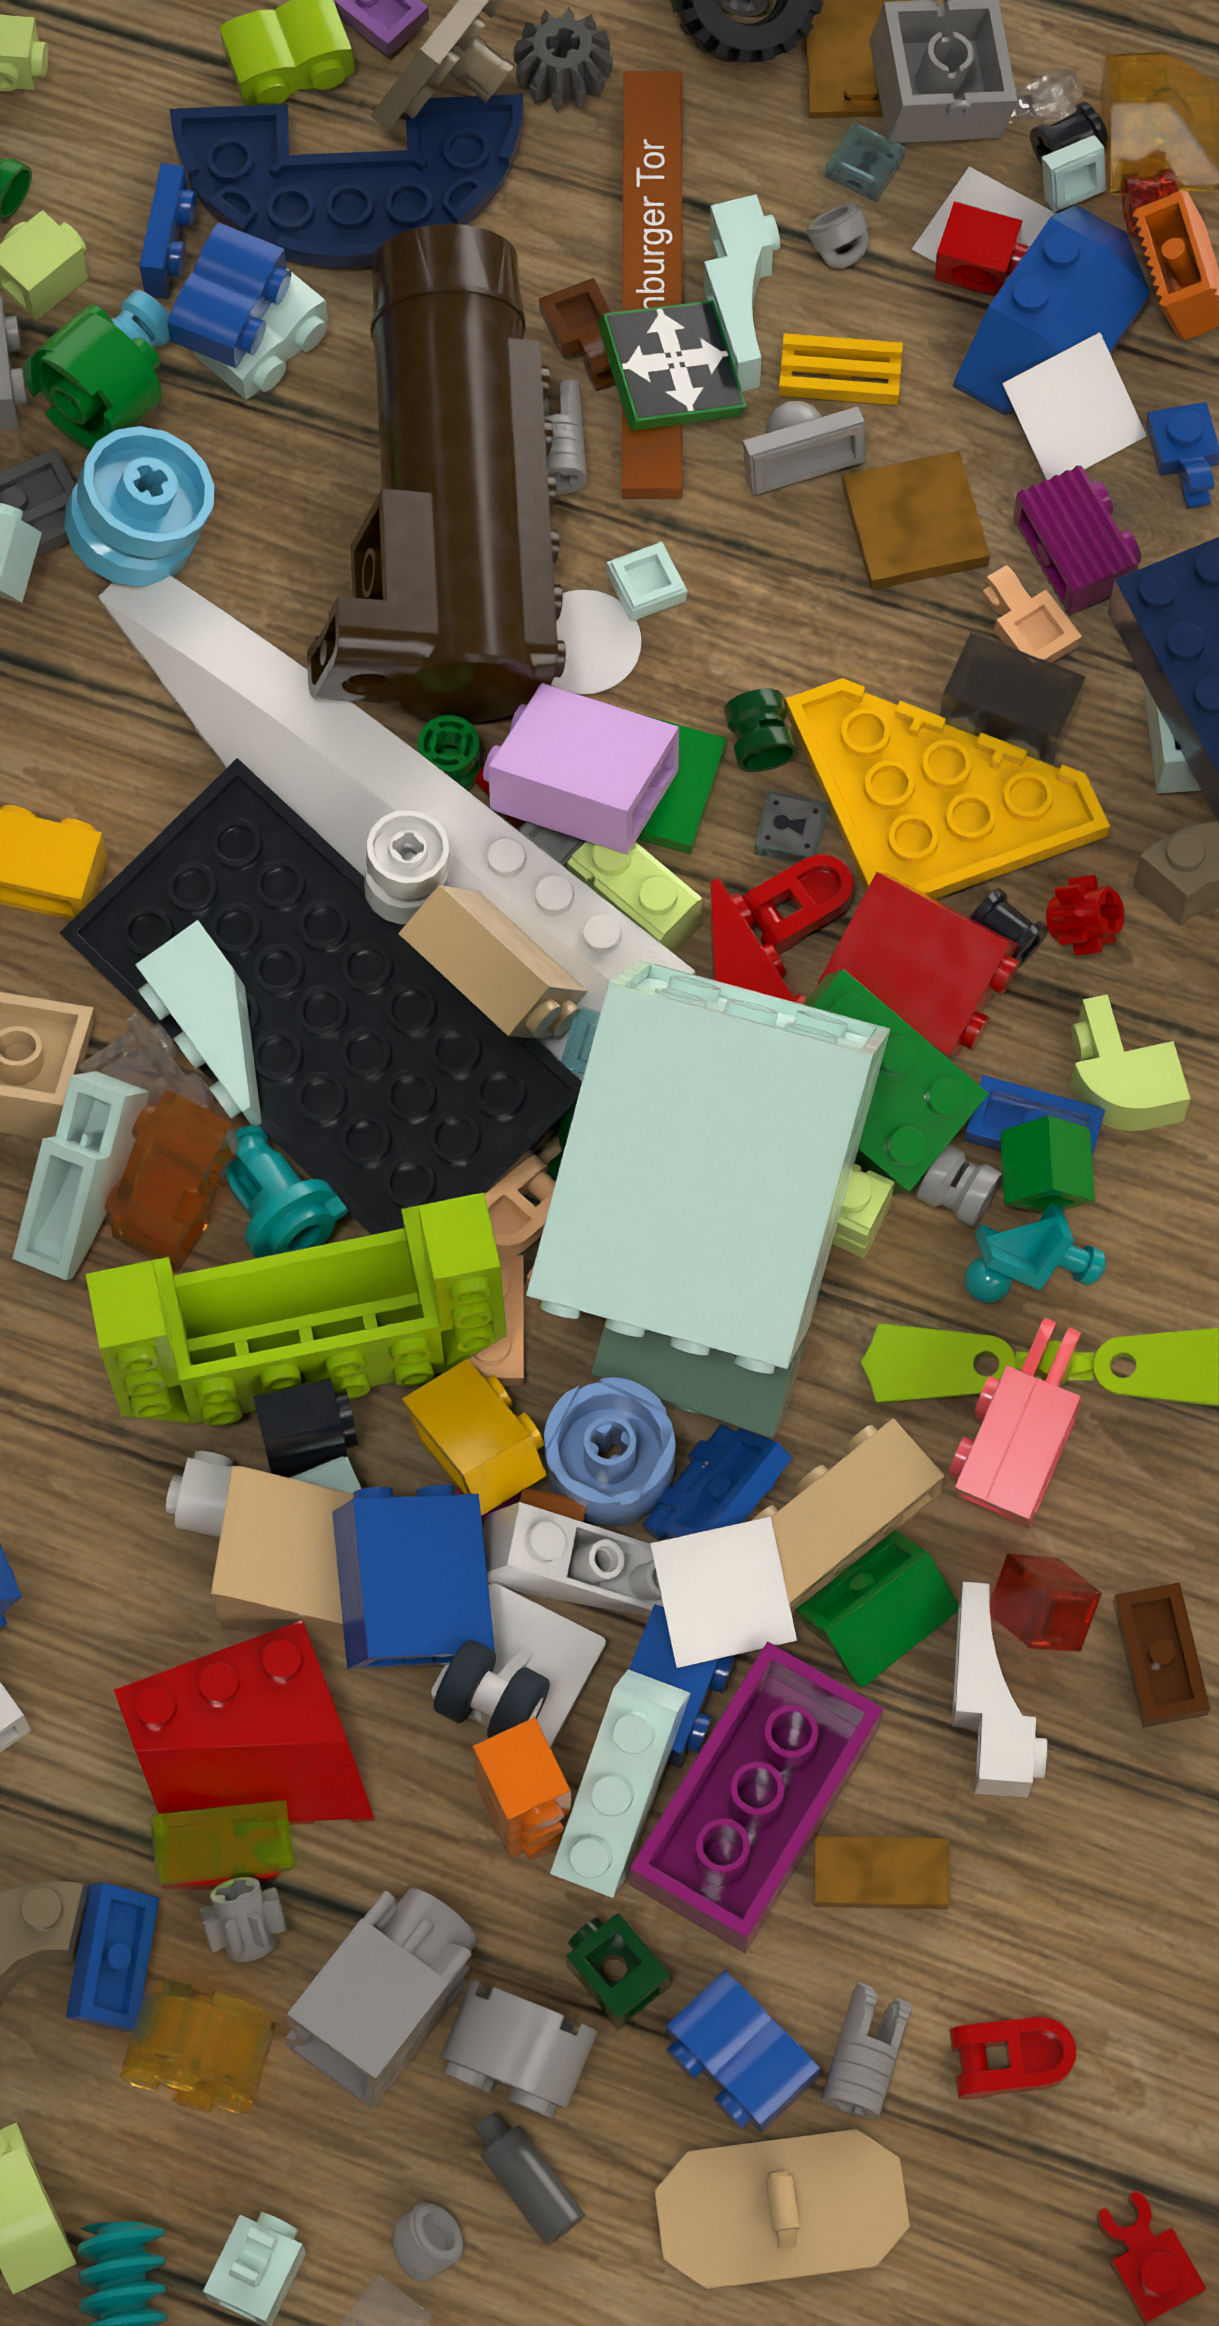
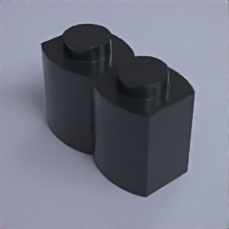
M330 1377L253 1395L271 1474L283 1477L298 1475L339 1457H348L346 1449L359 1446L347 1389L334 1391Z

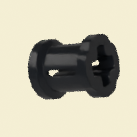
M1083 101L1073 106L1072 114L1049 127L1044 124L1034 127L1030 132V141L1033 151L1042 165L1043 156L1092 135L1097 137L1105 150L1107 149L1108 134L1099 114L1089 103Z
M998 888L983 900L970 918L1019 944L1012 957L1020 961L1018 967L1020 968L1041 945L1048 933L1049 927L1041 921L1031 922L1007 902V894Z

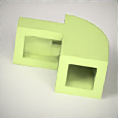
M1108 994L1083 999L1078 1023L1071 1025L1072 1041L1075 1053L1080 1061L1074 1065L1070 1088L1076 1101L1101 1107L1105 1110L1102 1124L1124 1131H1141L1183 1122L1191 1098L1174 1041L1124 1052Z
M17 2122L0 2130V2269L12 2293L15 2294L77 2264L60 2219L42 2185L29 2148Z

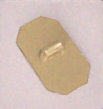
M858 2129L688 2151L654 2190L663 2260L706 2290L877 2267L910 2228L900 2158Z

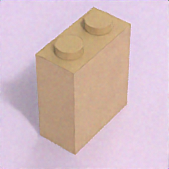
M438 885L398 933L508 1036L548 1039L551 1035L558 1037L575 1022L581 1012L577 1004L588 991L480 891Z

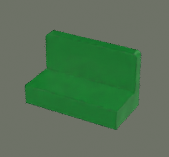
M895 1530L796 1608L795 1611L806 1629L832 1647L851 1681L859 1687H864L957 1613L959 1604L929 1552Z

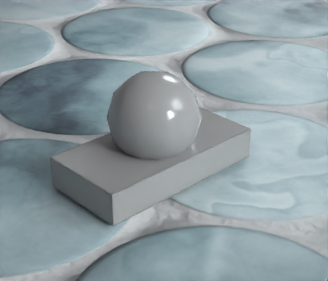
M787 401L776 407L768 418L766 434L743 440L745 476L752 495L865 462V421L858 406L823 417L813 405L803 401Z

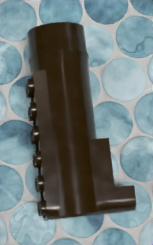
M461 224L429 225L414 228L390 238L376 250L372 258L374 316L371 320L370 332L374 343L376 361L381 491L350 545L353 598L337 597L328 613L329 619L321 634L314 638L307 651L308 685L310 695L313 698L397 704L409 713L427 720H432L439 716L454 715L464 718L469 723H477L515 714L521 704H529L541 683L551 685L554 677H561L565 668L566 647L563 640H557L556 621H558L562 610L563 594L561 586L554 584L553 566L557 561L559 553V533L557 529H551L550 511L553 508L556 496V480L553 474H548L547 456L552 446L553 426L550 420L544 419V402L549 391L550 374L548 367L541 365L540 341L524 340L526 325L519 286L518 255L513 245L504 237L475 226Z

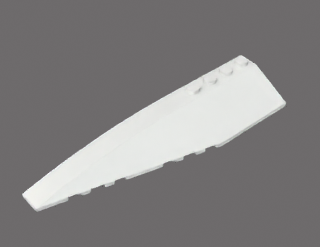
M169 575L162 581L142 587L112 582L98 596L100 604L142 660L147 661L159 677L162 687L174 703L177 702L194 724L195 731L209 749L212 748L224 766L227 768L236 758L242 761L364 877L366 842L371 828L382 817L395 811L414 810L428 814L441 824L448 836L450 849L446 886L480 891L588 991L577 1004L581 1009L579 1016L563 1034L558 1037L551 1035L548 1039L536 1038L581 1081H583L607 986L611 980L639 960L695 975V970L456 781L351 701L313 698L309 691L308 670L174 577Z

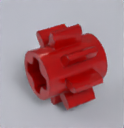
M1096 875L1068 878V886L1056 887L1054 889L1056 896L1052 897L1048 902L1046 908L1048 930L1051 936L1059 942L1060 946L1073 944L1075 956L1100 953L1103 950L1104 944L1116 942L1115 934H1118L1123 927L1125 912L1121 897L1110 885L1098 887Z

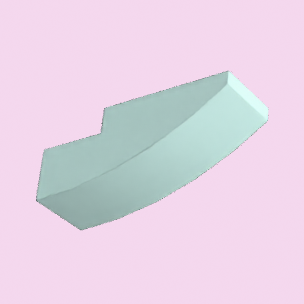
M97 1071L71 1075L56 1136L42 1139L12 1259L64 1280L73 1279L94 1241L119 1186L140 1128L150 1091Z

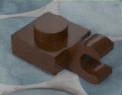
M595 279L586 280L539 298L540 313L562 357L580 352L587 375L595 391L615 385L616 383L597 325L602 315L611 313Z

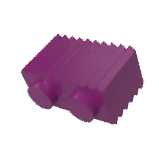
M1076 465L1072 470H1065L1061 475H1054L1050 480L1044 479L1039 485L1033 484L1028 489H1022L1016 495L1013 514L1015 525L1019 527L1021 535L1025 537L1026 544L1030 546L1031 552L1035 555L1043 574L1047 576L1049 584L1052 585L1054 593L1058 595L1059 601L1064 606L1065 612L1068 615L1111 597L1114 580L1136 571L1138 563L1141 562V552L1133 534L1128 529L1119 531L1110 516L1113 513V505L1106 487L1100 480L1091 483L1083 467L1080 465Z

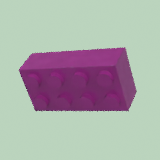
M767 1641L631 1865L630 1886L746 1954L879 1730L884 1708Z

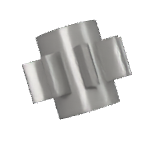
M251 1877L235 1878L218 1885L210 1895L213 1906H206L200 1909L202 1924L210 1951L215 1952L225 1947L227 1957L235 1962L253 1961L269 1954L276 1946L274 1933H281L287 1930L277 1889L272 1887L262 1891L259 1881Z

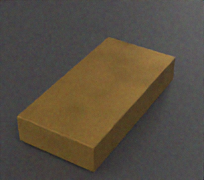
M815 1836L814 1907L948 1909L949 1838Z

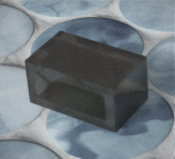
M971 632L943 692L940 716L946 718V723L952 727L978 737L982 732L1028 750L1027 756L1054 764L1081 703L1086 676Z

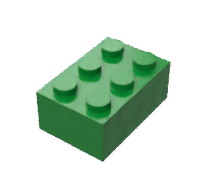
M841 969L826 975L803 1005L891 1029L854 1163L861 1166L865 1173L870 1170L894 1181L892 1195L907 1193L912 1190L989 1093L846 970Z

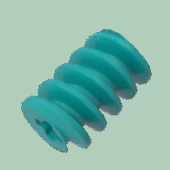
M107 2222L82 2226L80 2230L97 2235L82 2241L78 2245L79 2257L98 2263L83 2269L78 2274V2281L81 2286L98 2291L79 2302L81 2314L99 2319V2321L86 2326H155L167 2321V2313L147 2307V2300L167 2292V2285L147 2279V2272L165 2265L166 2257L146 2251V2244L164 2237L165 2229L142 2222Z

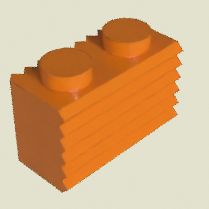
M1179 191L1137 208L1132 217L1136 222L1135 227L1139 232L1138 237L1142 242L1141 247L1145 252L1144 256L1148 262L1147 266L1151 272L1150 276L1154 281L1153 286L1157 291L1156 296L1160 301L1158 304L1177 338L1185 341L1218 328L1219 268L1205 223L1201 215H1199L1195 203H1193L1192 198L1189 196V192Z

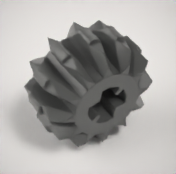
M568 7L563 14V18L555 19L545 9L540 18L541 25L525 22V27L522 30V40L516 41L513 50L514 63L517 64L516 79L520 84V88H530V97L533 99L534 104L551 98L552 106L558 112L563 105V101L572 100L582 109L583 104L586 102V94L600 97L604 89V79L610 78V73L613 70V57L610 56V39L606 31L596 30V22L592 14L576 21L574 20V13Z

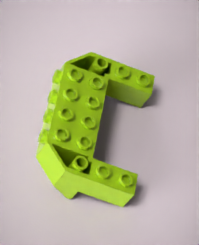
M473 1194L401 1209L403 1229L174 1275L170 1259L165 1257L86 1274L99 1349L120 1415L186 1424L204 1422L207 1426H224L241 1419L243 1413L256 1411L253 1395L329 1377L331 1378L333 1390L346 1388L349 1399L367 1394L370 1391V1387L393 1382L402 1387L417 1386L433 1379L434 1374L446 1372L467 1358L507 1337L501 1266L485 1194Z

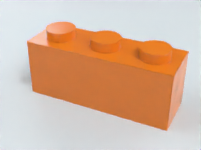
M536 1717L473 1746L476 1787L510 1859L525 1852L527 1859L531 1860L557 1849L560 1846L561 1835L564 1834L571 1814V1790Z

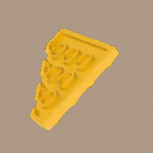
M844 678L785 698L787 716L865 891H867L878 871L888 873L928 896L937 899L1108 837L1110 824L1084 772L1063 764L1059 769L1027 756L1028 750L982 732L979 737L947 725L946 718L903 701H899V704L896 705L865 693L866 687Z

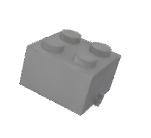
M938 0L884 2L869 42L887 142L903 143L1001 138L1018 100L999 0H944V5L942 6L936 5Z

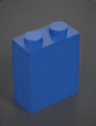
M432 1485L417 1489L416 1496L393 1497V1489L390 1487H371L354 1491L353 1499L332 1512L347 1670L448 1665L459 1648L468 1640H474L495 1652L479 1494L456 1495L454 1485Z

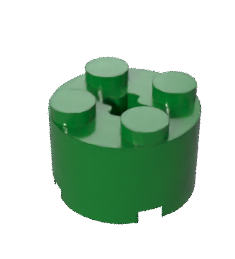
M93 304L88 305L82 312L74 315L33 353L23 365V377L32 397L34 398L41 391L52 406L44 413L47 418L70 440L90 451L97 441L113 431L136 427L159 405L162 399L161 385L155 369L160 365V358L156 351L141 338L131 340L113 324V321L103 309Z

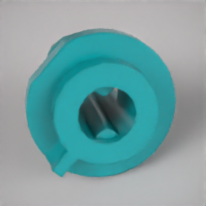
M250 1125L242 1127L229 1134L225 1140L238 1158L224 1161L222 1157H215L210 1160V1165L215 1172L226 1177L230 1192L251 1219L245 1231L244 1241L253 1256L261 1258L323 1245L330 1237L335 1227V1221L348 1213V1209L331 1186L319 1179L302 1181L286 1159L266 1142L268 1141V1135L260 1126Z

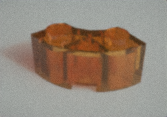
M167 1088L157 1105L149 1103L139 1114L132 1130V1136L138 1139L131 1153L122 1178L116 1183L107 1198L105 1211L112 1215L111 1232L114 1239L152 1260L169 1257L173 1272L178 1273L211 1223V1209L217 1189L239 1145L232 1123Z

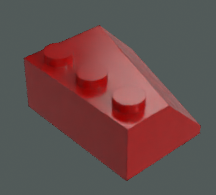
M303 1620L114 1689L162 1825L166 1817L233 1819V1827H246L247 1824L278 1822H289L290 1825L315 1824V1821L351 1819V1822L375 1821L346 1734Z

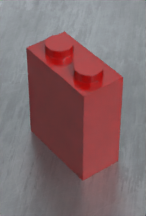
M877 871L817 984H820L828 974L841 969L846 970L935 1048L949 1056H959L964 1047L972 1051L985 1032L990 1017L982 1012L993 992L995 991L1002 995L1013 980L1020 961L1012 956L1019 944L890 874Z

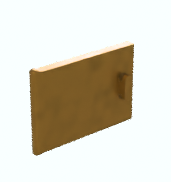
M820 0L824 1L821 12L814 16L811 22L814 27L806 37L809 118L883 117L869 40L884 2L910 0Z

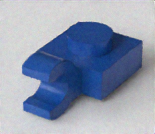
M1207 402L1148 412L1146 427L1159 475L1178 473L1187 509L1211 505V497L1208 490L1214 489L1215 484L1210 467L1219 465V444Z

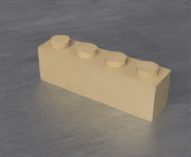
M894 1418L879 1430L874 1425H869L861 1430L845 1446L844 1452L847 1454L846 1457L830 1470L824 1465L816 1467L796 1485L794 1491L797 1496L779 1511L774 1505H771L751 1520L771 1517L792 1616L797 1613L795 1611L796 1608L941 1495L945 1475Z

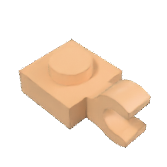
M1007 565L986 578L990 586L984 589L982 594L989 606L997 614L1003 615L996 620L994 631L1029 677L1079 646L1082 638L1081 634L1047 589L1031 598L1016 574Z

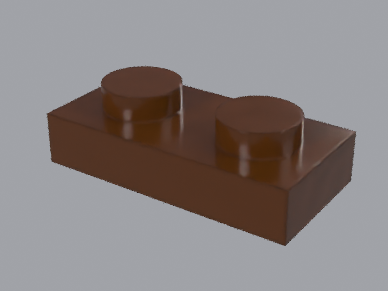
M1180 1582L1116 1594L1113 1604L1142 1727L1207 1716L1210 1711L1209 1701Z

